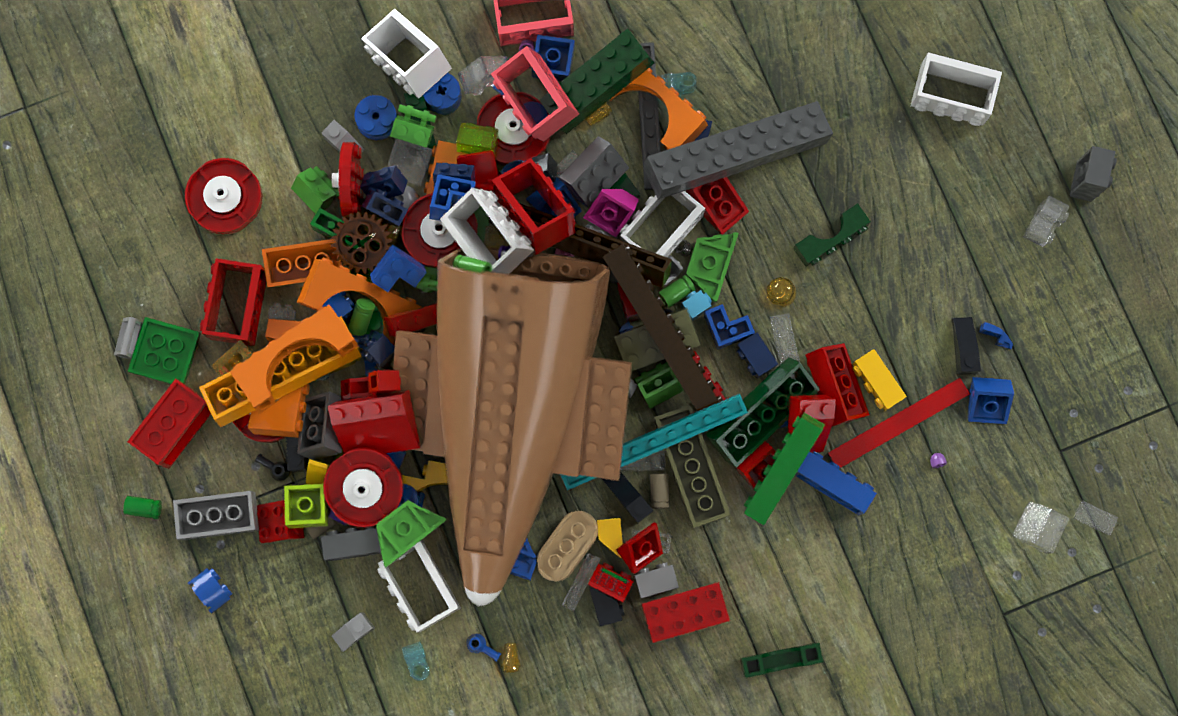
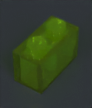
M461 122L456 141L457 152L471 154L492 150L495 155L499 139V129L491 126L484 127L474 123Z

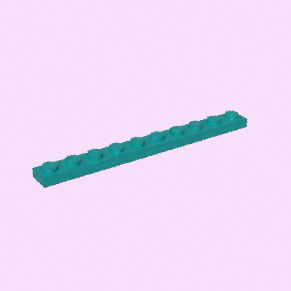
M740 393L623 443L621 467L747 414L748 412ZM560 474L567 490L597 478L584 475L575 477Z

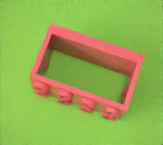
M494 0L500 46L520 44L525 39L535 42L537 34L558 38L574 36L570 0H564L567 17L501 26L500 17L502 15L499 7L545 0Z
M528 46L524 47L491 73L495 79L493 80L494 85L504 93L503 99L508 105H512L514 116L523 122V130L528 135L531 134L535 139L538 138L544 142L579 115L541 55ZM530 67L533 68L559 107L538 124L535 123L510 82Z

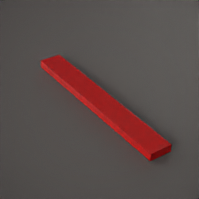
M958 378L827 454L831 461L841 468L968 396L970 393L962 379Z

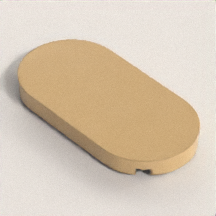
M584 511L570 512L564 516L537 555V568L545 579L549 581H562L572 574L597 538L598 526L592 515Z

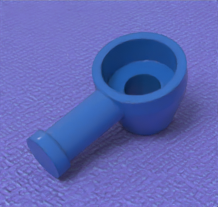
M472 634L467 639L466 645L470 652H483L494 659L495 662L500 658L501 653L488 647L485 638L481 634ZM473 640H478V647H473Z

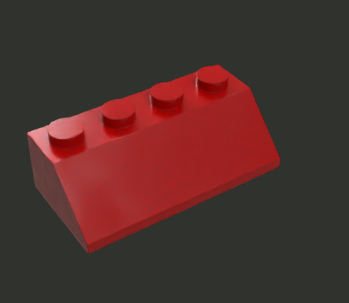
M845 343L822 347L805 354L813 380L820 389L818 394L836 399L835 418L832 427L870 415L857 377L852 369L853 366Z

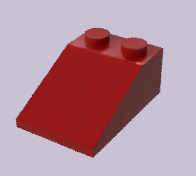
M727 177L685 191L705 208L703 216L721 235L749 212Z
M827 395L790 396L788 432L790 434L794 430L792 424L797 416L801 418L803 413L825 424L810 452L824 451L835 418L836 399Z

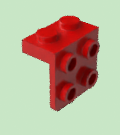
M489 150L457 156V164L474 165L475 188L493 192L492 179L499 176L494 152Z
M285 500L257 505L260 543L304 538V528H288L285 526Z

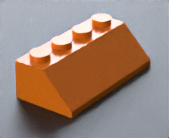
M329 239L262 249L267 287L305 282L314 260H322V257L333 261L332 265L339 268L344 261H336L339 254H333L337 249L336 247H331V244L336 243V241Z

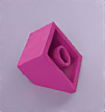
M602 189L583 218L617 237L635 211L639 199L623 189Z

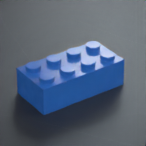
M809 451L795 476L858 516L864 514L877 494L873 491L874 488L865 482L863 484L856 481L857 477L849 472L843 473L839 470L840 467L831 461L827 463L822 460L823 456L821 454Z

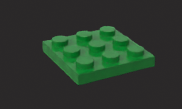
M145 317L127 372L172 384L175 379L185 384L201 333Z

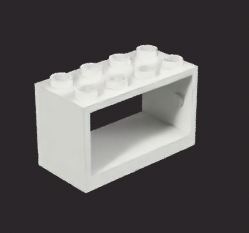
M396 9L392 10L361 38L365 43L364 49L370 55H373L371 58L377 66L382 65L383 71L388 76L392 74V78L398 85L403 84L405 91L409 95L414 94L418 99L452 69L439 46ZM405 38L425 54L406 72L386 56Z
M928 53L920 67L911 106L915 107L918 111H931L937 116H950L955 121H969L974 126L984 125L992 115L1002 72ZM926 74L988 89L984 108L922 93L924 83L927 80Z
M471 188L440 220L467 257L490 262L492 272L510 274L534 251L530 245L531 241L520 232V226L514 220H511L508 216V210L497 201L498 197L494 192ZM480 206L511 246L498 261L495 260L466 221Z
M685 191L672 196L691 213L656 252V254L667 258L704 215L705 208ZM656 195L655 197L650 196L645 202L646 206L642 211L638 210L634 214L632 223L630 225L626 224L621 229L620 240L640 247L629 238L664 198L658 200Z
M421 540L395 561L405 558L407 554L416 550L447 603L448 610L434 616L431 620L421 625L389 567H384L383 560L378 563L380 568L377 569L382 579H387L390 585L387 588L391 595L398 598V608L402 614H407L409 618L407 623L412 631L416 630V632L424 631L461 609L426 545Z

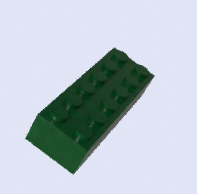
M628 28L559 83L579 113L578 116L561 128L564 133H569L655 64ZM549 92L539 100L549 115L559 108Z
M788 357L743 399L747 414L716 426L705 435L724 460L737 468L789 419L790 396L815 395L820 389L801 362Z

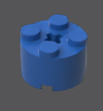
M449 73L445 74L423 94L427 107L432 112L441 115H448L456 111L462 99L460 85L457 79Z
M206 568L190 580L188 584L190 586L195 585L192 587V590L205 606H211L209 612L212 614L231 599L229 596L232 593L225 584L220 585L218 580L221 578L213 568L210 570Z

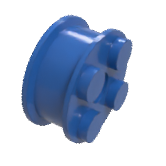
M372 95L359 102L354 116L357 127L362 135L372 140H382L391 135L397 114L390 100L383 96Z

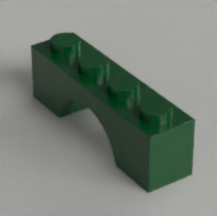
M858 203L842 213L840 216L841 229L835 237L819 239L810 234L795 244L793 249L806 267L810 264L812 266L816 265L822 260L820 257L825 254L828 256L837 251V246L848 244L853 240L852 236L857 233L861 235L868 230L867 226L871 221Z
M816 642L741 657L740 662L744 678H749L784 669L823 663L820 643Z

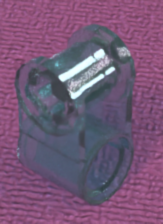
M691 72L671 73L661 76L666 82L665 86L669 88L670 83V86L679 95L690 94L696 90L697 78ZM686 80L693 82L691 86H686L683 83Z
M421 641L402 647L403 656L412 678L419 681L427 679L430 671ZM417 667H420L425 670V672L422 673V677H420V675L415 674V672L418 670Z

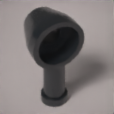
M261 453L255 459V462L270 469L272 478L277 481H284L290 475V471L287 470L288 466L284 462L273 463ZM278 467L282 468V472L280 474H276V469Z

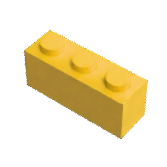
M875 349L853 363L854 367L852 369L857 377L861 376L865 382L863 384L868 393L872 392L876 398L874 402L879 409H883L885 412L907 397Z

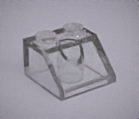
M1029 501L1012 536L1046 554H1051L1054 552L1070 518L1053 509Z

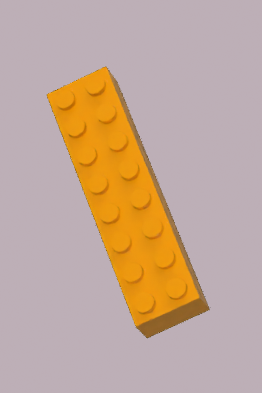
M340 316V317H339L340 320H341L342 323L345 325V327L348 329V327H347L346 323L344 322L342 316ZM307 346L294 351L279 364L274 372L271 383L274 400L362 357L358 347L344 357H341L336 351L325 346ZM230 372L199 387L213 419L220 427L256 410Z

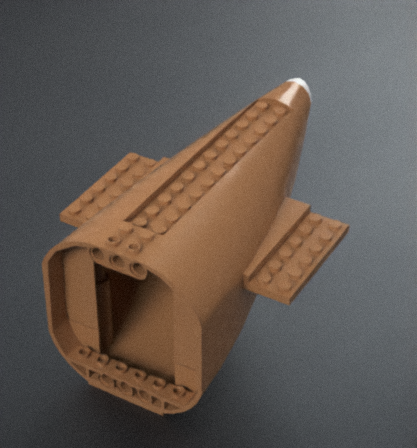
M487 247L495 260L498 261L499 248ZM457 249L438 260V336L400 330L396 332L393 370H399L401 385L400 390L395 392L406 390L410 392L421 445L420 449L413 450L423 451V454L445 457L450 506L464 588L467 597L477 606L489 604L503 589L539 512L554 473L575 477L584 475L611 480H619L632 363L593 357L604 312L610 268L601 263L580 257L541 252L537 255L533 253L532 257L525 258L510 274L494 272L475 273L453 267V262L457 255L467 256L462 249Z

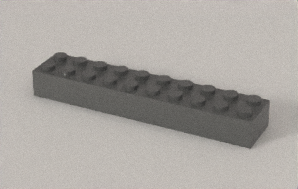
M818 101L647 156L643 168L659 200L827 144L833 132Z

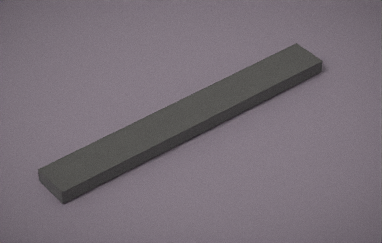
M654 42L640 43L655 62ZM653 64L650 67L653 71L651 74L656 77V65ZM638 91L642 160L644 165L647 156L661 152L658 97L648 92ZM643 168L644 190H653Z

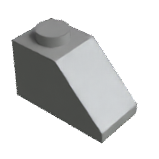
M335 120L321 133L324 139L339 153L343 142H355L362 148V152L364 151V148L350 133Z
M361 612L344 624L332 637L344 652L374 630L375 627L365 613Z

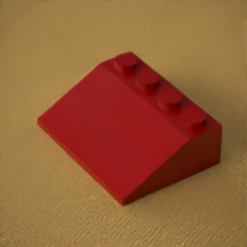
M409 390L336 401L328 406L331 425L344 454L350 449L359 447L374 448L384 453L421 448Z

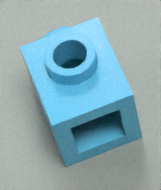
M700 290L697 293L693 291L686 296L687 300L681 304L682 308H688L693 321L704 314L706 310L711 309L712 305L710 303L712 301L707 293L703 294Z

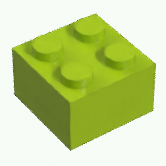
M323 484L284 486L285 526L288 528L328 526V504L325 501Z

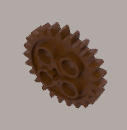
M358 211L356 216L354 213H350V219L346 216L343 217L344 223L337 222L340 229H333L337 235L331 237V239L336 241V243L331 244V247H336L337 250L333 254H339L336 261L343 260L342 266L349 265L350 271L356 268V274L360 273L361 269L364 274H367L368 268L371 272L374 270L375 266H377L391 247L389 243L394 241V239L388 237L392 231L385 230L388 224H381L383 218L376 220V214L369 217V211H367L362 216L361 211ZM362 224L368 227L369 231L367 234L361 232L360 227ZM373 232H376V236L365 242L364 245L360 246L352 253H349V250L352 247L360 243L361 240L367 238ZM346 235H349V236L352 237V239H353V244H352V245H348V244L346 243V241H345ZM373 240L379 242V250L372 247ZM358 251L364 254L365 258L363 261L357 258L356 254Z

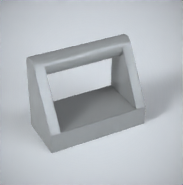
M133 317L123 318L114 352L115 356L132 359L143 322Z

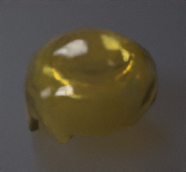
M778 277L771 280L767 286V297L775 305L787 307L796 299L797 290L792 281L787 278Z

